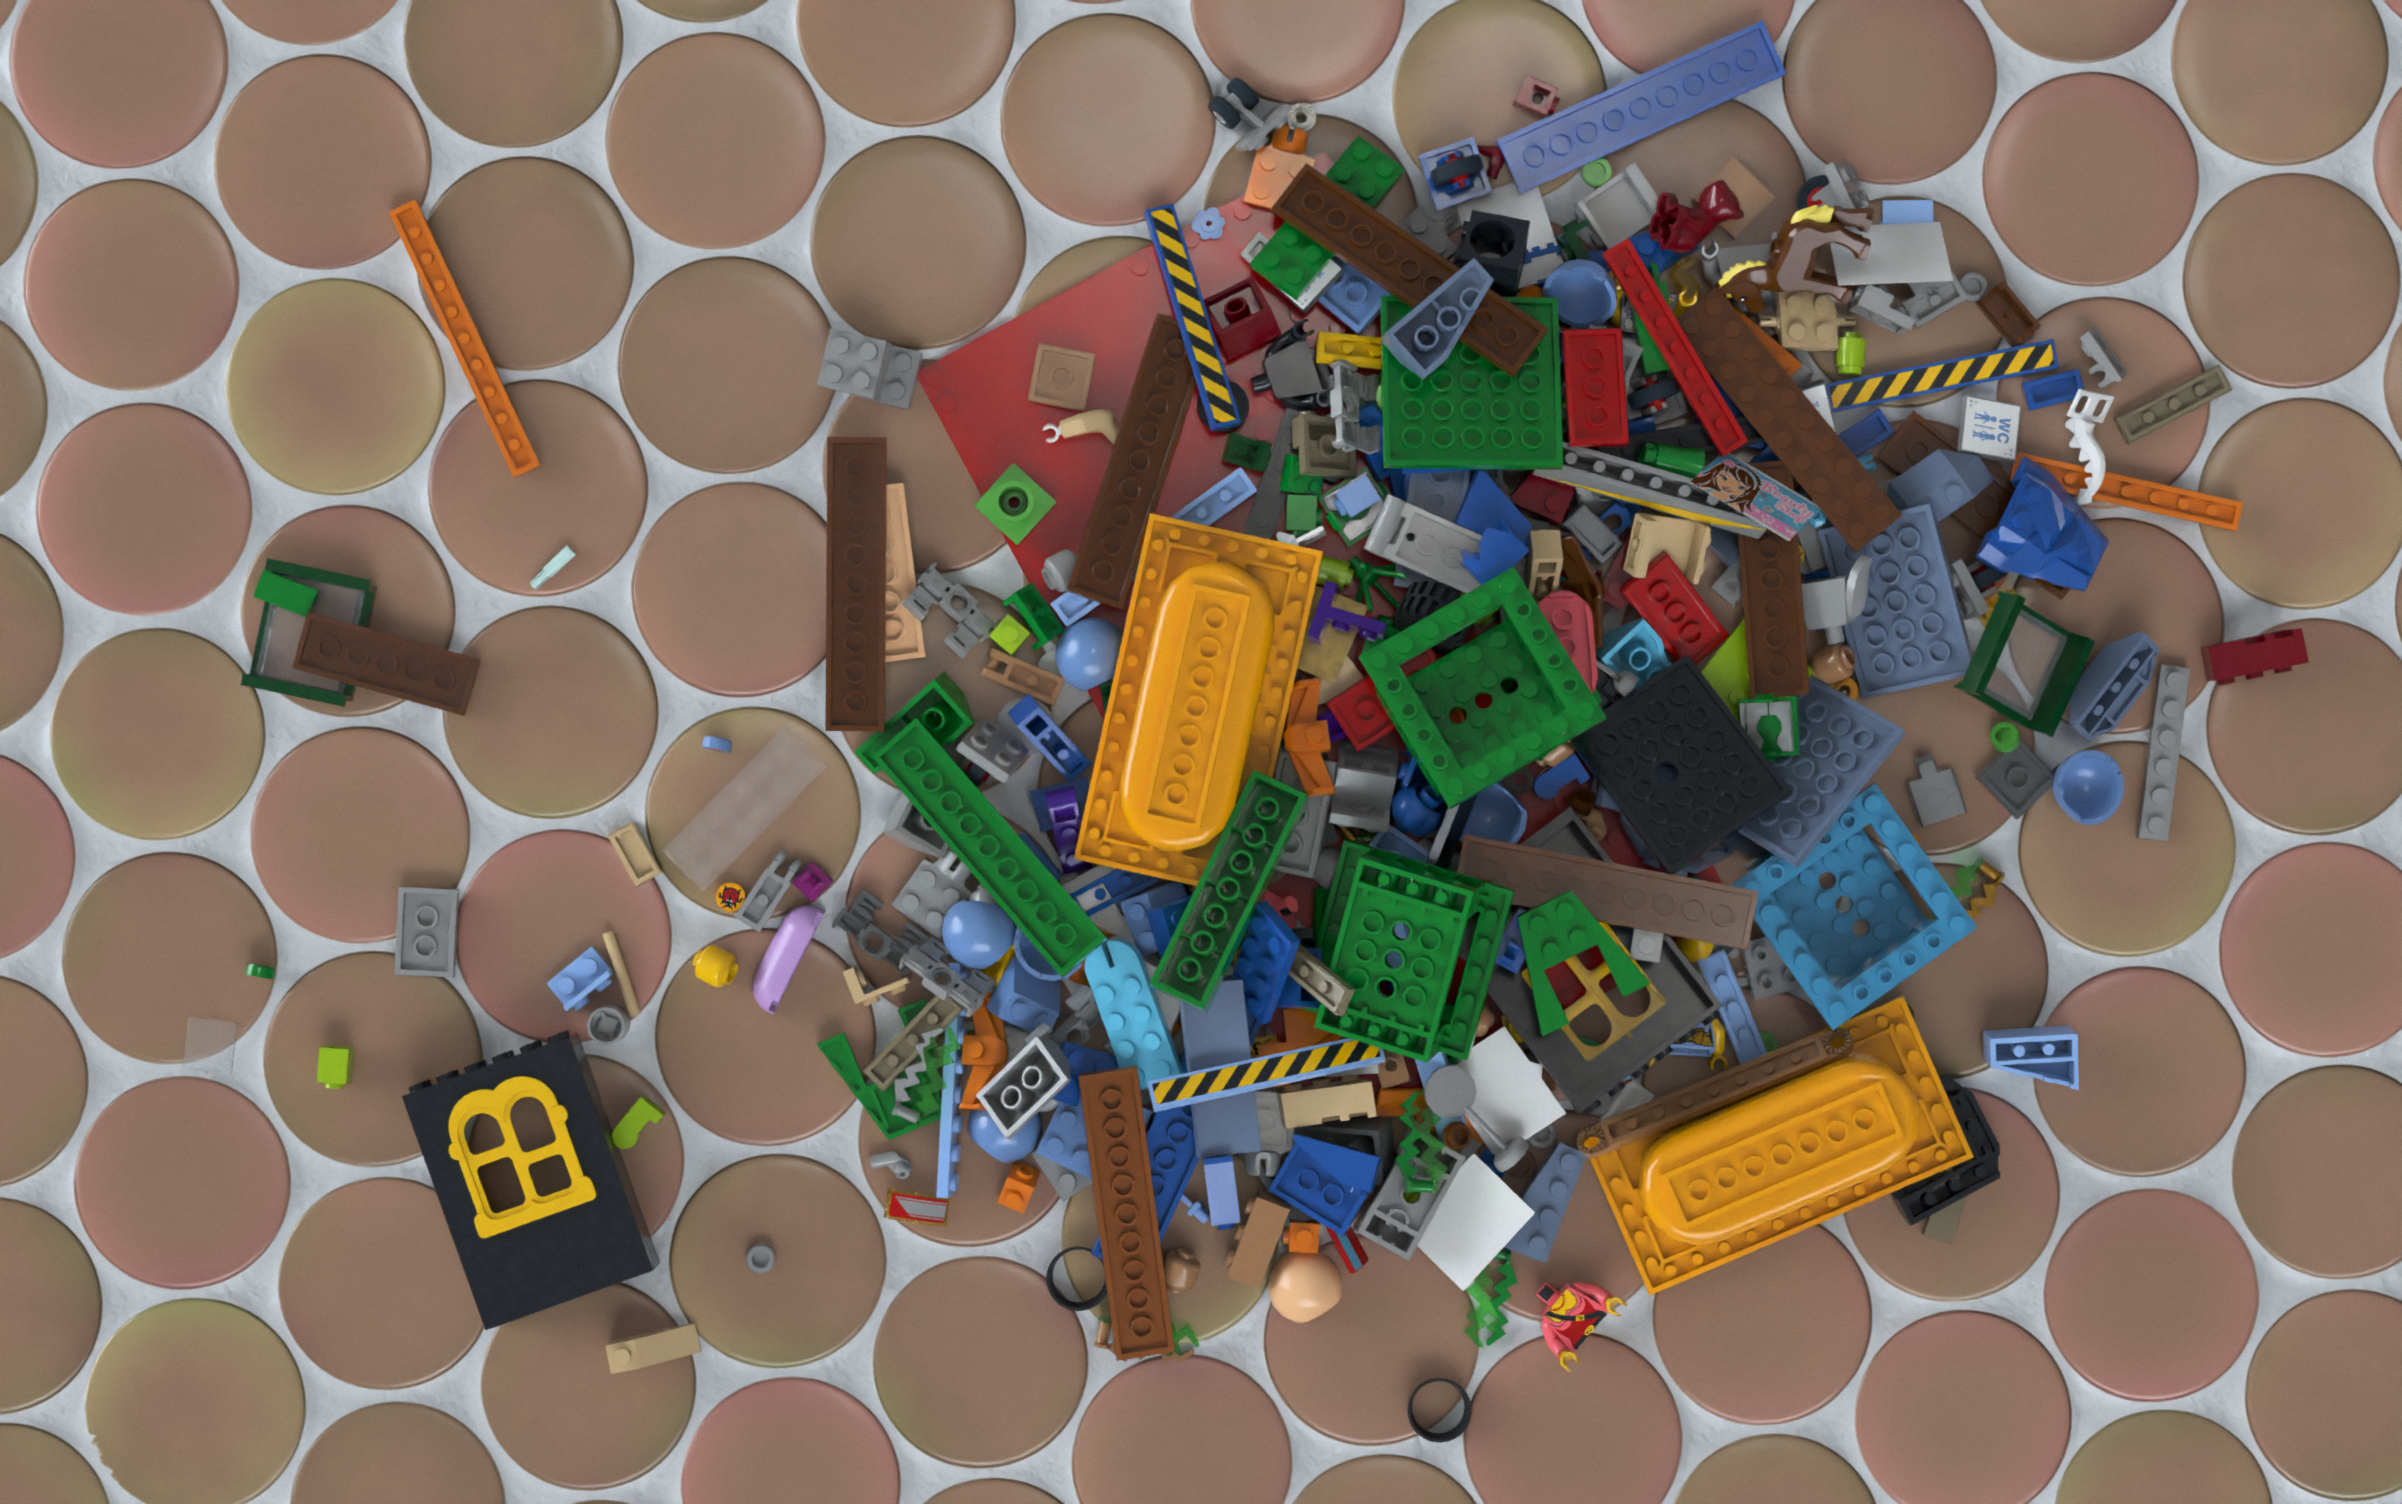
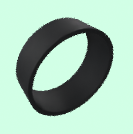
M1071 1247L1061 1251L1051 1261L1046 1275L1047 1287L1052 1298L1062 1307L1074 1311L1088 1310L1098 1305L1107 1294L1106 1280L1101 1291L1094 1298L1085 1302L1067 1300L1059 1294L1054 1286L1053 1270L1061 1256L1073 1250L1093 1251L1086 1247Z
M1433 1378L1421 1383L1412 1393L1408 1403V1418L1412 1428L1422 1438L1431 1442H1448L1457 1438L1467 1428L1472 1415L1471 1401L1466 1391L1456 1382L1443 1378ZM1444 1381L1450 1383L1458 1389L1464 1400V1414L1461 1421L1455 1428L1444 1433H1432L1423 1429L1416 1422L1412 1412L1415 1394L1419 1389L1431 1382Z

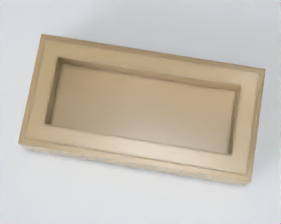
M634 821L607 836L636 887L663 872Z

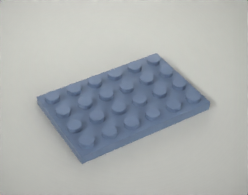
M1933 502L1900 509L1902 517L1856 553L1834 526L1818 530L1830 577L1850 574L1853 565L1861 555L1873 557L1870 566L1869 593L1866 606L1862 613L1857 616L1856 621L1843 625L1848 646L1856 657V666L1854 668L1863 699L1964 677L1973 657Z
M1813 676L1809 677L1810 694L1795 695L1798 696L1801 755L1777 756V760L1769 761L1790 788L1792 794L1737 831L1797 869L1906 735L1903 728Z

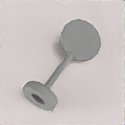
M1449 1065L1438 1068L1430 1075L1426 1081L1424 1094L1426 1103L1431 1111L1440 1117L1450 1119L1466 1113L1500 1148L1493 1161L1494 1166L1499 1172L1510 1169L1525 1155L1529 1143L1523 1137H1515L1505 1143L1471 1108L1475 1100L1476 1088L1474 1080L1467 1071L1461 1067Z

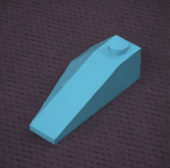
M1643 618L1610 630L1603 637V648L1595 649L1596 659L1614 672L1629 671L1639 677L1632 691L1671 665L1663 649L1665 647L1662 639Z

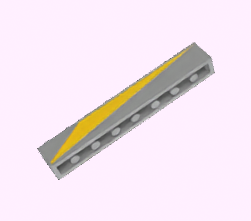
M1562 441V470L1534 469L1533 471L1535 476L1759 539L1767 530L1763 525L1692 484L1690 481L1693 478L1585 447L1568 448V443Z

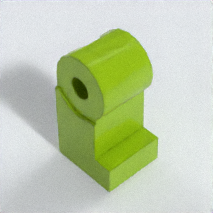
M645 1095L641 1096L612 1132L613 1143L620 1149L631 1148L640 1139V1132L650 1120L655 1124L659 1123L666 1112Z

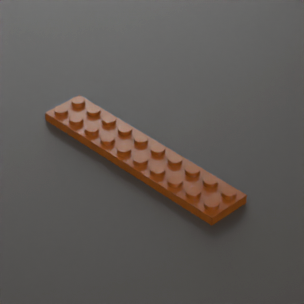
M1137 1066L1078 1074L1116 1360L1175 1352Z

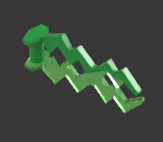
M1424 1088V1089L1421 1090V1093L1425 1096V1094H1424L1425 1088ZM1416 1091L1400 1105L1407 1112L1400 1116L1399 1119L1411 1129V1133L1399 1144L1406 1152L1395 1158V1161L1405 1179L1404 1191L1406 1193L1428 1192L1436 1194L1438 1180L1448 1167L1434 1157L1445 1145L1430 1134V1129L1442 1119L1433 1114L1429 1106L1420 1113L1426 1119L1422 1124H1419L1412 1118L1421 1109L1412 1105L1419 1095V1092ZM1419 1138L1430 1147L1419 1157V1159L1430 1166V1168L1423 1171V1173L1431 1178L1430 1181L1412 1180L1411 1176L1417 1173L1418 1170L1407 1163L1420 1152L1411 1144Z
M1502 1248L1493 1258L1505 1260V1263L1496 1268L1506 1277L1492 1286L1500 1295L1490 1300L1482 1292L1483 1289L1494 1282L1484 1273V1271L1491 1268L1489 1264L1476 1277L1478 1281L1466 1289L1480 1303V1306L1466 1315L1474 1324L1467 1328L1464 1333L1480 1348L1483 1347V1343L1475 1332L1487 1325L1482 1317L1488 1313L1496 1320L1486 1327V1329L1494 1332L1486 1341V1344L1490 1346L1506 1334L1500 1327L1509 1321L1498 1310V1307L1512 1297L1506 1288L1518 1283L1510 1263L1511 1250L1507 1248Z

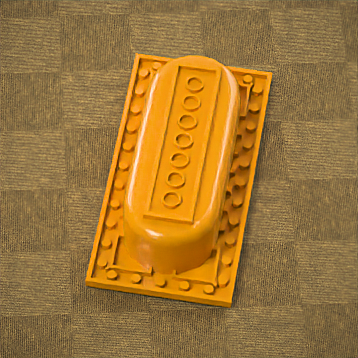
M1149 513L1074 859L1197 886L1253 769L1273 778L1323 551Z
M1903 995L1859 1013L1839 1026L1840 1029L1848 1030L1853 1040V1049L1846 1057L1601 1156L1589 1158L1650 1296L1974 1158ZM1830 1027L1824 1028V1029H1822V1030H1820V1031H1817V1032H1815V1033H1813V1034H1810V1035H1808V1036H1806V1037H1803V1038H1801V1039H1799V1040H1796V1041H1794V1042H1792V1043H1790V1044H1787V1045H1785V1046H1783V1047H1780V1048H1778V1049H1776V1050H1779V1049H1781V1048H1784V1047H1786V1046H1789V1045H1791V1044H1794V1043H1796V1042H1799V1041H1801V1040H1804V1039H1806V1038H1808V1037H1811V1036H1813V1035H1816V1034L1820 1035V1034H1822V1033L1827 1032L1828 1030H1831V1028H1830ZM1835 1038L1831 1041L1830 1046L1834 1049L1842 1048L1846 1040ZM1588 1138L1584 1146L1591 1149L1592 1147L1595 1148L1596 1145L1598 1146L1599 1138Z

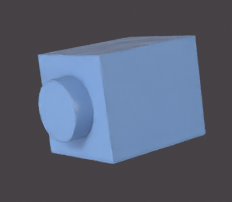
M1365 474L1334 494L1337 499L1333 503L1341 516L1347 514L1348 518L1351 519L1379 502L1381 498Z

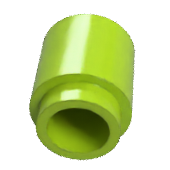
M1843 332V337L1838 338L1839 348L1836 350L1835 366L1838 367V374L1861 375L1862 368L1865 367L1866 339L1861 338V333Z
M1323 555L1316 584L1324 586L1327 580L1337 583L1342 591L1344 585L1350 587L1354 570L1349 568L1350 562Z

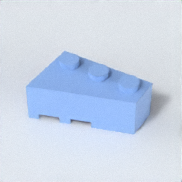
M2070 1025L1983 1030V1059L1991 1068L2022 1076H2030L2045 1082L2057 1083L2079 1090L2078 1033Z

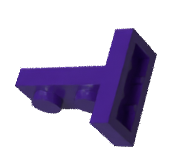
M1326 580L1308 633L1310 642L1322 645L1329 623L1332 624L1331 628L1343 633H1348L1349 630L1359 632L1361 638L1375 642L1377 638L1385 640L1388 631L1386 623L1336 608L1335 604L1340 592L1337 583Z

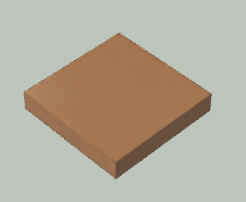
M1733 156L1692 200L1698 205L1700 195L1707 186L1718 180H1724L1738 198L1740 209L1744 213V217L1741 219H1731L1718 224L1734 240L1775 196Z
M1038 343L1027 401L1085 412L1096 354Z

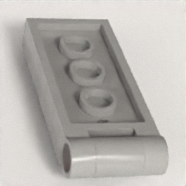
M1387 494L1363 549L1464 595L1481 586L1459 562L1465 566L1460 549H1466L1472 553L1480 552L1479 544L1482 535ZM1412 534L1414 540L1408 541L1406 535Z

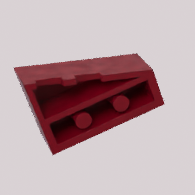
M2302 628L2286 629L2201 647L2207 681L2217 680V685L2234 683V677L2245 675L2246 680L2263 677V671L2274 669L2275 674L2292 671V666L2309 663Z

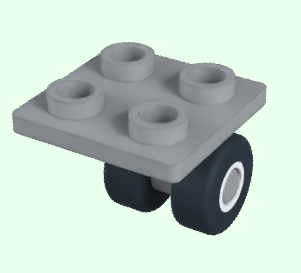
M1235 77L1226 86L1230 95L1226 99L1216 96L1208 104V108L1215 118L1229 129H1234L1240 123L1242 117L1252 130L1235 148L1238 151H1251L1253 149L1257 151L1269 140L1266 135L1273 128L1278 130L1288 121L1289 117L1287 114L1292 108L1288 104L1275 106L1260 120L1250 112L1259 103L1257 94L1243 80Z

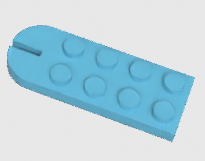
M1113 936L1111 939L1108 938L1086 957L1085 973L1119 1067L1136 1065L1140 1090L1148 1088L1147 1081L1184 1074L1154 988L1149 984L1151 980L1140 951L1133 943L1119 936Z

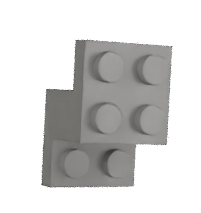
M830 328L817 386L844 392L855 398L910 410L923 353L893 346L884 340Z
M1340 740L1338 767L1334 782L1336 794L1332 795L1329 823H1334L1344 828L1350 826L1363 828L1374 833L1379 831L1388 832L1390 807L1397 778L1398 749L1368 745L1357 752L1350 741Z

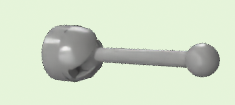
M1596 659L1597 667L1614 678V688L1626 697L1636 685L1639 677L1629 671L1616 673Z

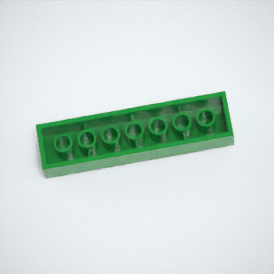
M1253 769L1149 983L1154 989L1204 1013L1208 1012L1251 923L1257 903L1261 902L1309 802L1306 793Z

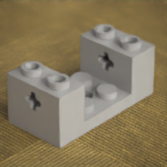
M1409 1127L1403 1135L1400 1143L1411 1133V1129ZM1419 1130L1417 1132L1420 1138L1411 1144L1420 1152L1407 1163L1418 1170L1417 1173L1411 1176L1412 1180L1433 1181L1432 1193L1419 1192V1197L1416 1201L1406 1202L1403 1198L1405 1179L1395 1161L1372 1204L1366 1202L1353 1226L1359 1234L1408 1261L1466 1158L1459 1152L1449 1149L1443 1143ZM1398 1144L1395 1151L1399 1153V1157L1406 1151Z

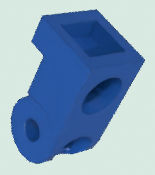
M1574 753L1555 767H1550L1538 775L1533 781L1532 789L1538 797L1552 799L1558 794L1561 787L1575 779L1578 784H1583L1590 779V776Z

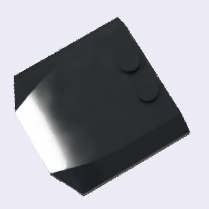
M1942 1074L1939 1078L1974 1158L1951 1167L1952 1169L1947 1172L1943 1170L1890 1193L1899 1212L1908 1225L1911 1226L2000 1178V1171H1998L2000 1145L1973 1093L1955 1082L1947 1074ZM1957 1174L1959 1175V1180L1950 1179Z

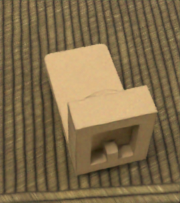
M853 966L843 971L855 1004L862 1002L864 1007L880 1001L879 995L889 991L891 996L907 990L906 984L911 982L910 976H907L866 993L864 988L868 986V982L863 970L857 971L856 966Z

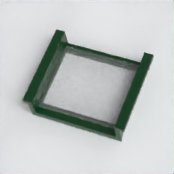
M267 558L265 570L320 590L312 613L369 628L377 587L370 586L371 580ZM265 602L250 674H242L240 685L345 707L346 701L353 702L356 686L292 669L306 617Z
M1998 591L1997 595L2000 597L1963 680L1953 687L2023 728L2043 733L2053 738L2095 641L2085 636L2070 633L2024 605L2026 599L2022 596Z

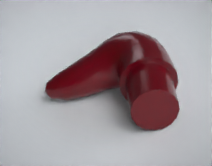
M1477 145L1480 154L1491 158L1486 173L1487 177L1497 179L1500 169H1502L1504 164V157L1498 146Z

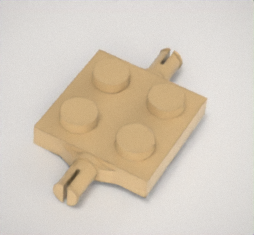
M1777 292L1775 294L1776 310L1774 315L1757 316V325L1759 327L1775 328L1778 335V343L1786 351H1835L1839 348V327L1854 328L1856 324L1854 315L1838 316L1835 301L1829 299L1828 295L1823 293Z

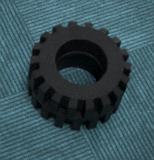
M1413 582L1409 585L1394 615V623L1401 632L1462 597V595L1436 582ZM1471 625L1431 647L1432 651L1450 653L1461 647Z

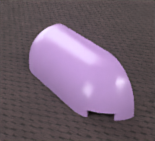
M803 905L792 909L782 919L752 982L754 998L758 1005L766 1012L774 1015L825 910L812 905Z

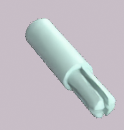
M568 545L564 547L530 581L532 588L537 590L550 577L552 578L576 555L575 552Z

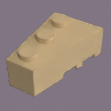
M1359 1075L1341 1076V1081L1330 1082V1078L1316 1079L1312 1081V1086L1301 1087V1083H1293L1290 1086H1284L1283 1091H1277L1282 1126L1286 1129L1323 1124V1122L1339 1119L1341 1121L1351 1120V1117L1368 1115V1118L1377 1117L1372 1081L1359 1077Z

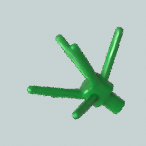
M1357 556L1353 557L1349 561L1350 566L1355 570V577L1360 581L1355 601L1361 603L1364 593L1367 609L1369 612H1372L1373 604L1369 586L1373 585L1398 609L1400 604L1377 579L1379 575L1406 579L1407 574L1392 571L1396 569V564L1374 567L1370 562L1363 563Z

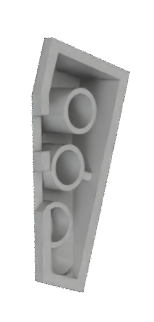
M958 737L953 742L941 745L964 771L965 768L961 765L966 757L956 750L963 738ZM902 793L882 833L905 847L938 858H944L949 846L905 794Z

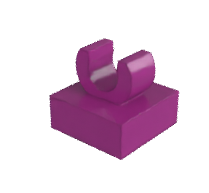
M811 861L792 884L814 903L833 880Z

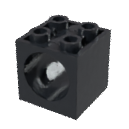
M1472 210L1470 221L1464 220L1461 245H1458L1455 258L1456 266L1461 269L1475 258L1494 279L1489 287L1492 291L1501 297H1516L1527 251L1530 221ZM1495 253L1502 257L1486 258L1479 254Z

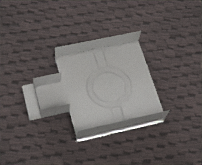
M1932 754L1916 758L1915 762L1921 778L1908 782L1906 785L1920 827L1968 813L1954 769L1949 768L1939 772Z

